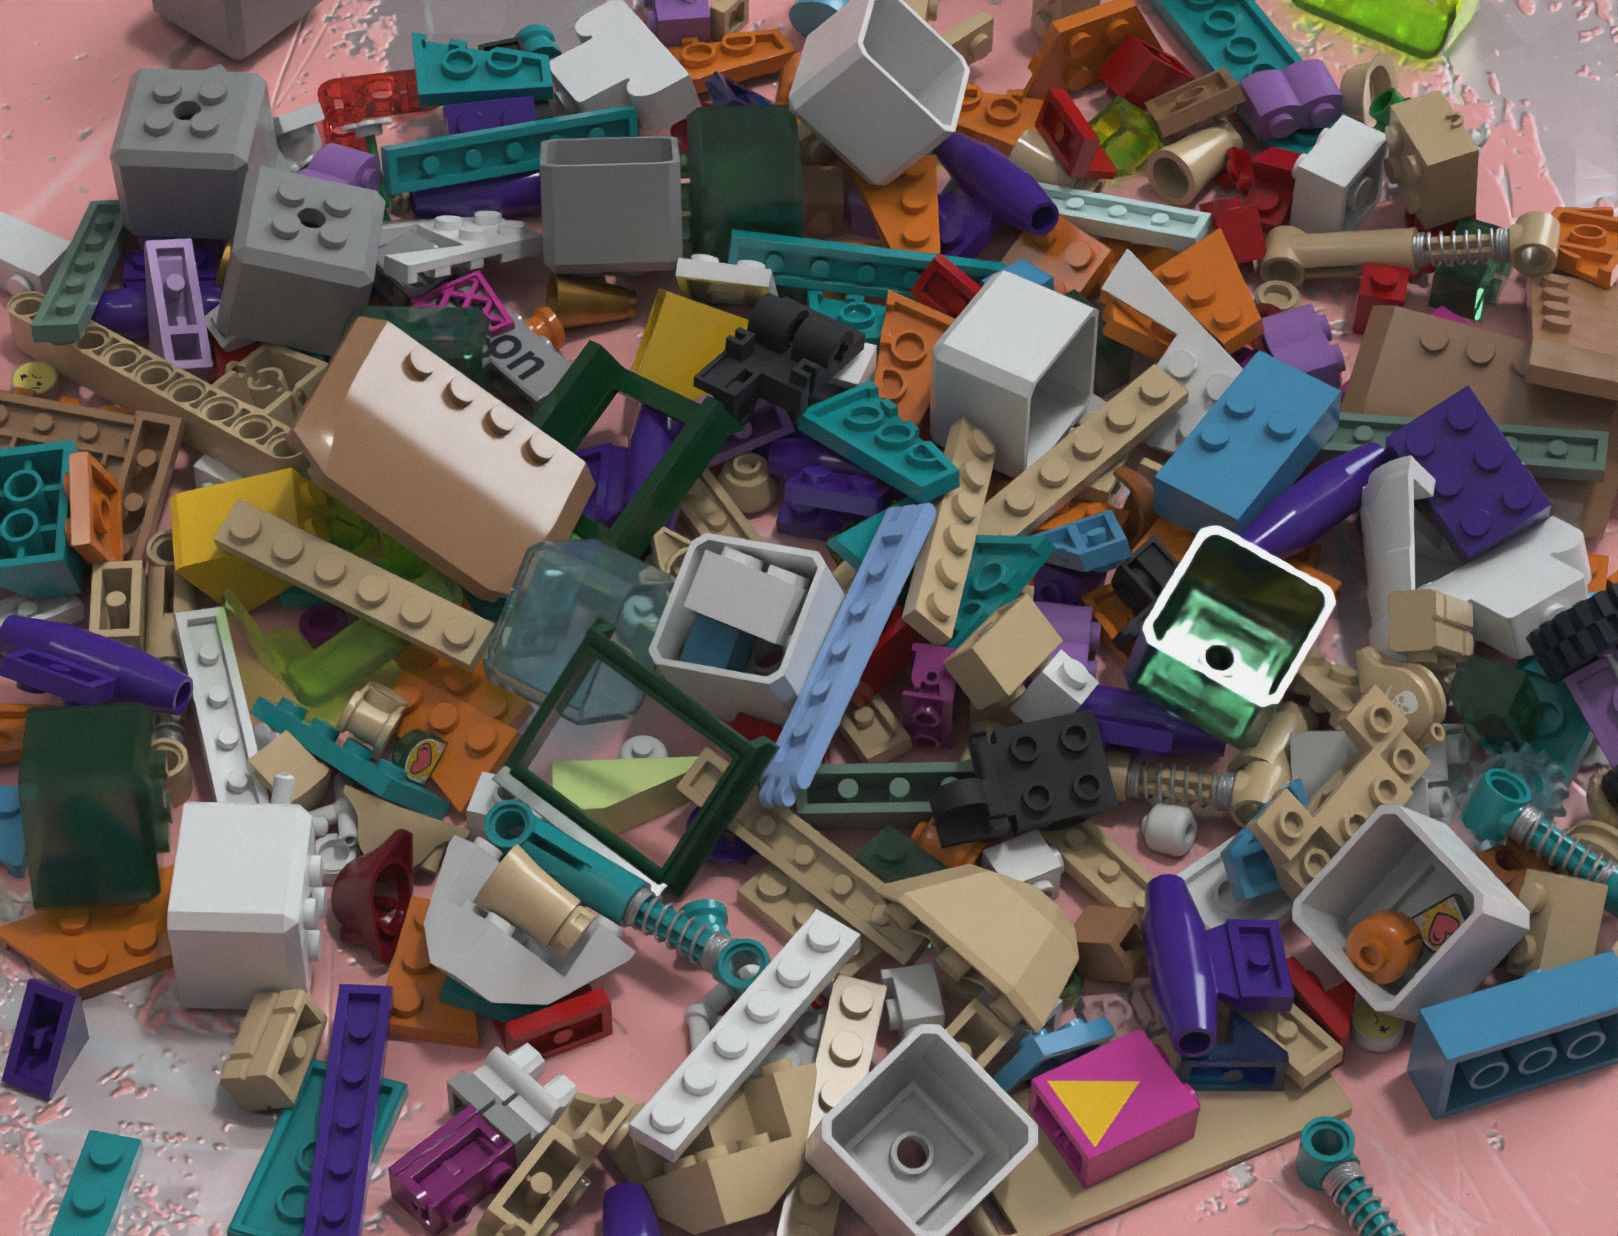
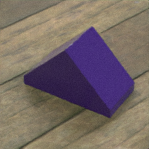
M34 978L28 980L1 1081L48 1098L54 1096L89 1040L81 995Z

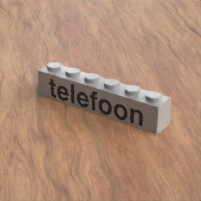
M411 229L378 249L374 287L401 312H404L408 309L413 310L410 305V298L437 288L442 283H449L466 276L468 272L463 266L451 267V275L433 278L431 277V270L417 273V282L412 284L404 283L384 274V255L439 248L434 241H426L415 230ZM473 284L456 291L469 293ZM479 287L476 295L486 296L482 288ZM443 296L426 303L439 305ZM450 298L446 307L460 309L465 300ZM472 302L468 311L482 313L486 304ZM493 306L489 315L500 316ZM507 310L514 321L515 329L488 339L480 345L464 349L452 356L472 374L476 375L480 381L519 415L530 422L574 361H567L555 350L548 338L543 335L538 336L528 328L523 318L517 312ZM424 311L431 321L435 312ZM442 314L438 323L452 326L456 316ZM464 318L460 327L474 330L478 320ZM485 322L481 331L489 329L498 324ZM425 328V329H424V332L427 333V334L430 336V334L428 333V331H427L426 328ZM437 331L444 341L448 333ZM456 334L452 344L469 336Z

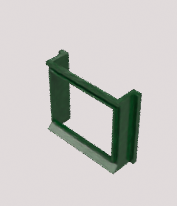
M589 340L530 422L574 453L613 398L619 393L685 425L610 529L581 514L573 530V533L640 568L643 564L640 557L650 546L651 537L666 524L728 436L745 429L724 409V405L720 401L708 395L701 404L624 368L602 345Z
M599 616L585 633L586 636L503 767L492 780L521 802H524L560 831L650 883L651 891L656 893V897H663L673 892L681 898L697 877L781 747L765 735L751 741L743 737L612 641L610 638L617 627L602 616ZM597 659L608 665L733 757L662 868L528 769Z

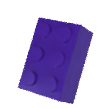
M1469 385L1386 437L1385 450L1391 460L1411 455L1436 480L1433 497L1418 499V501L1462 565L1471 562L1549 518L1551 502Z

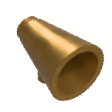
M551 271L547 286L546 306L557 315L563 329L635 318L637 293L635 290H628L625 287L607 283L605 275L586 278L575 274H555Z

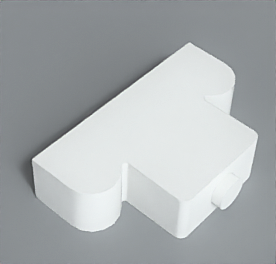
M610 0L581 16L575 24V30L581 45L550 60L552 80L557 90L554 96L565 116L631 105L637 108V117L641 127L646 130L656 131L670 127L702 110L690 74L624 0Z
M1551 516L1422 589H1433L1473 605V628L1468 630V633L1473 635V648L1476 645V641H1482L1513 659H1522L1533 653L1526 640V637L1533 630L1539 628L1544 622L1555 618L1554 616L1560 612L1566 611L1581 600L1584 601L1589 598L1587 585L1591 582L1592 576L1583 532Z

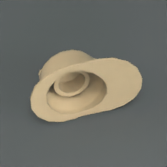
M1380 52L1369 63L1355 65L1346 70L1340 84V91L1343 95V111L1348 117L1372 128L1377 121L1369 114L1371 103L1385 89L1392 87L1397 90V74L1394 63L1388 54Z

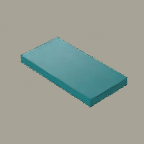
M312 1059L294 1107L284 1108L227 1229V1236H303L328 1062ZM384 1077L369 1183L409 1095L408 1084Z

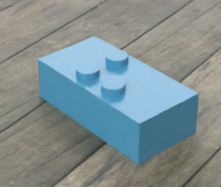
M1259 350L1155 475L1153 513L1233 554L1232 542L1270 501L1293 485L1338 429L1342 391Z
M1612 950L1547 971L1542 969L1534 970L1524 975L1521 979L1420 1009L1407 1072L1433 1120L1442 1119L1617 1064V956Z

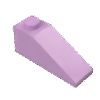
M192 239L145 241L144 259L150 352L206 382L208 373L212 371L213 363Z

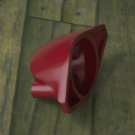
M398 829L375 850L351 860L339 872L331 892L332 911L342 925L340 930L342 943L367 945L372 958L385 965L390 964L396 951L411 896H413V833L405 829Z

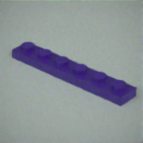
M339 984L303 1236H362L394 1002L393 986Z

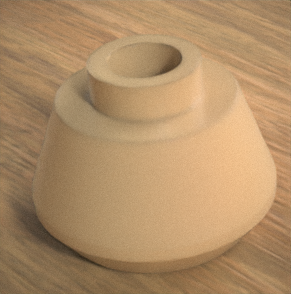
M745 452L727 460L716 478L742 514H752L764 510L774 503L779 494V481L777 478L769 475L768 461L756 453Z

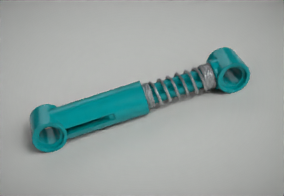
M1499 768L1487 770L1462 810V819L1467 827L1479 836L1492 841H1501L1506 837H1511V840L1514 839V842H1518V844L1525 842L1526 850L1534 848L1537 851L1538 858L1545 856L1549 859V866L1555 864L1560 866L1561 874L1569 872L1573 877L1608 885L1604 910L1618 919V864L1613 862V859L1608 862L1603 860V853L1596 855L1590 851L1591 845L1584 847L1578 843L1579 836L1574 839L1568 836L1567 828L1562 831L1555 827V820L1549 823L1543 819L1544 812L1538 811V808L1535 809V806H1531L1530 789L1518 776Z
M515 799L504 800L495 804L487 812L484 819V832L489 842L503 853V856L500 858L501 860L518 843L538 866L562 887L580 899V903L622 928L632 926L634 929L642 927L644 935L654 934L656 942L665 941L666 947L669 950L677 948L679 956L689 955L690 962L693 964L701 962L702 969L709 972L714 980L726 986L729 995L735 1001L740 998L771 962L766 948L759 941L750 938L732 939L724 933L720 934L719 930L712 933L708 930L709 926L707 923L700 926L697 924L695 916L688 919L685 917V910L678 912L673 910L672 902L667 905L663 904L661 896L656 897V893L651 891L650 883L538 818L524 802ZM519 826L525 827L519 837L513 840L504 839L505 834L510 829ZM750 964L760 966L758 973L754 977L747 980L736 978L738 971L742 967Z
M1322 1116L1309 1121L1301 1132L1297 1153L1296 1173L1299 1179L1309 1188L1316 1191H1325L1329 1198L1333 1200L1334 1205L1342 1208V1217L1350 1219L1349 1226L1351 1229L1358 1231L1357 1236H1361V1234L1362 1236H1406V1231L1396 1228L1398 1220L1389 1218L1390 1208L1380 1205L1382 1197L1373 1195L1374 1185H1366V1174L1360 1167V1160L1353 1152L1355 1136L1351 1128L1344 1121L1335 1117ZM1319 1152L1328 1153V1154H1330L1331 1156L1322 1155V1154H1320Z

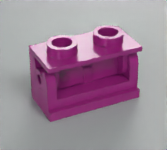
M913 642L911 650L912 691L903 690L902 693L903 727L910 735L912 744L920 749H952L963 690L942 663L956 648Z
M470 1104L388 1167L391 1198L432 1236H437L449 1226L455 1227L461 1224L469 1216L473 1207L488 1195L500 1192L516 1171L514 1143L511 1140L506 1143L499 1132L478 1114V1110Z

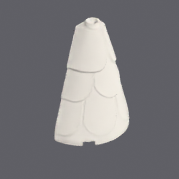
M1411 455L1389 461L1376 468L1369 475L1368 484L1366 487L1363 486L1362 506L1360 509L1368 582L1366 593L1372 623L1368 634L1370 646L1375 647L1391 658L1401 661H1407V656L1395 653L1389 649L1388 626L1393 623V620L1388 618V595L1392 594L1393 591L1416 590L1420 586L1435 582L1463 566L1442 534L1414 508V500L1433 497L1436 480ZM1456 662V670L1450 672L1460 679L1466 668V662ZM1445 677L1444 680L1451 686L1452 682ZM1443 689L1447 708L1451 698L1448 692Z

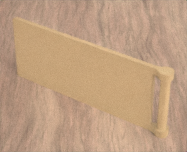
M1217 1012L1216 1044L1209 1053L1203 1056L1191 1058L1179 1055L1174 1050L1167 1033L1150 1039L1153 1045L1158 1044L1163 1048L1169 1058L1173 1072L1182 1084L1187 1083L1193 1088L1199 1099L1200 1112L1194 1138L1084 1189L1038 1125V1145L989 1193L1014 1234L1000 1235L981 1203L964 1219L974 1236H1062L1300 1137L1304 1126L1314 1118L1327 1116L1340 1120L1351 1115L1353 1105L1329 1071L1302 1089L1220 1012ZM1030 1088L1010 1095L1035 1121L1028 1111ZM911 1140L918 1154L926 1156L924 1148L918 1142Z

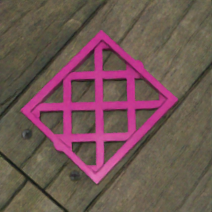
M479 270L449 283H442L437 288L409 299L411 307L444 357L474 345H480L488 339L515 329L513 319ZM473 284L469 293L456 291ZM479 287L482 288L486 296L476 295ZM443 296L439 305L426 303ZM450 298L465 300L460 309L446 307ZM472 302L486 304L482 313L468 311ZM493 306L500 316L489 315ZM424 311L435 312L431 321ZM442 314L456 316L452 326L438 323ZM464 318L478 320L474 330L460 327ZM485 322L498 324L489 329L481 331ZM437 331L448 333L444 341ZM456 334L469 336L452 344Z

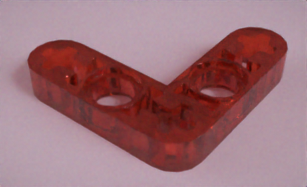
M415 69L334 78L322 83L317 92L318 102L325 117L321 121L325 145L335 143L367 153L365 138L357 139L356 132L338 134L332 130L339 126L361 122L364 118L429 111L439 107H419ZM378 91L392 93L391 96L386 98H374L371 96V94ZM342 99L343 108L335 109L334 100Z

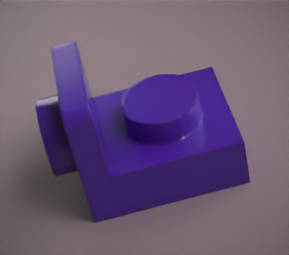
M1044 563L1035 576L1033 584L1034 601L1078 605L1081 595L1104 586L1108 571L1095 572L1091 570L1081 572Z

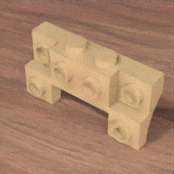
M1376 684L1366 687L1361 692L1363 696L1352 709L1336 721L1352 741L1359 754L1346 758L1305 807L1287 788H1283L1272 795L1274 799L1258 818L1250 821L1246 826L1270 857L1277 874L1278 885L1293 901L1380 805L1398 804L1404 806L1414 794L1411 791V787L1432 764L1403 731V728L1409 721Z
M620 1091L615 1096L609 1098H599L578 1092L554 1125L552 1124L490 1203L478 1224L468 1236H551L559 1226V1223L552 1218L564 1202L573 1208L592 1183L584 1175L605 1146L614 1152L629 1133L630 1122L626 1118L636 1103Z

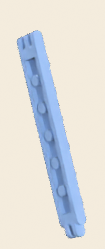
M921 503L887 509L776 742L781 748L760 778L762 789L759 793V801L763 807L792 806L800 790L807 789L810 786L935 520L936 510L933 504Z

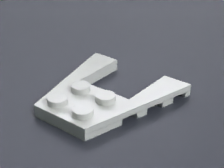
M478 211L474 213V217L443 215L435 219L383 221L379 246L388 244L413 229L426 241L432 240L439 246L437 249L384 255V274L407 284L416 283L417 273L431 270V277L438 278L451 275V267L466 266L467 269L472 270L484 267V260L498 258L499 262H507L543 253L542 234L527 229L524 222L505 220L502 218V214L496 211Z
M1126 249L1103 284L1102 290L1176 335L1157 366L1189 391L1188 403L1140 442V444L1147 445L1152 449L1173 455L1243 368L1130 250ZM1092 394L1087 409L1074 425L1079 426L1087 411L1095 413L1107 402Z

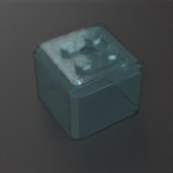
M597 539L541 541L526 548L482 663L488 681L541 707L586 636L585 633L599 616H602L617 627L610 638L612 641L653 671H656L657 666L648 650L676 577ZM597 659L561 717L578 726L630 719L642 706L646 693Z

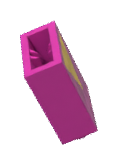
M1140 1028L1031 1080L1028 1111L1084 1189H1087L1194 1138L1200 1112V1103L1193 1088L1187 1083L1182 1084L1173 1072L1169 1058L1163 1048L1158 1044L1153 1045Z

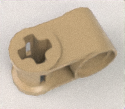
M368 682L364 688L353 694L335 730L340 733L350 732L362 741L373 745V751L381 754L408 706V701L384 685Z

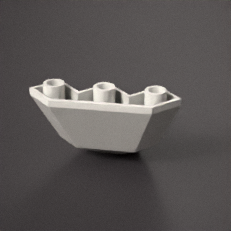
M1463 723L1442 724L1445 730V738L1443 741L1427 747L1425 756L1432 764L1411 787V791L1414 794L1403 806L1441 821L1449 826L1466 774L1465 764L1470 756V744L1468 737L1464 734ZM1328 729L1290 732L1292 781L1301 778L1308 802H1310L1345 759L1359 753L1343 730Z
M457 835L453 836L448 844L423 923L430 963L450 978L491 1003L549 1005L631 960L636 951L620 939L625 931L600 914L597 915L568 956L563 957L550 945L547 948L527 933L500 916L473 904L475 897L499 865V860L503 853L481 837H477L472 843Z

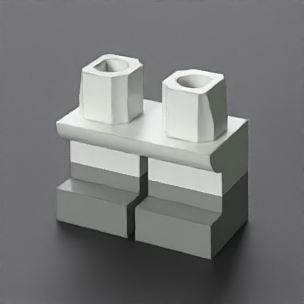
M528 1042L508 1054L496 1046L487 1056L485 1064L470 1075L465 1070H462L447 1081L449 1112L456 1116L470 1104L476 1108L478 1114L499 1132L506 1143L510 1140L514 1143L516 1170L552 1124L554 1125L577 1095L578 1089L564 1074H559L542 1087L535 1079L545 1073V1061L541 1054Z

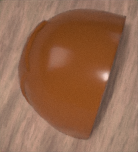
M1121 466L1115 468L1113 475L1130 490L1129 497L1122 509L1131 511L1130 525L1125 534L1131 550L1135 548L1158 519L1159 515L1153 513L1154 487L1150 481L1142 474L1128 467Z

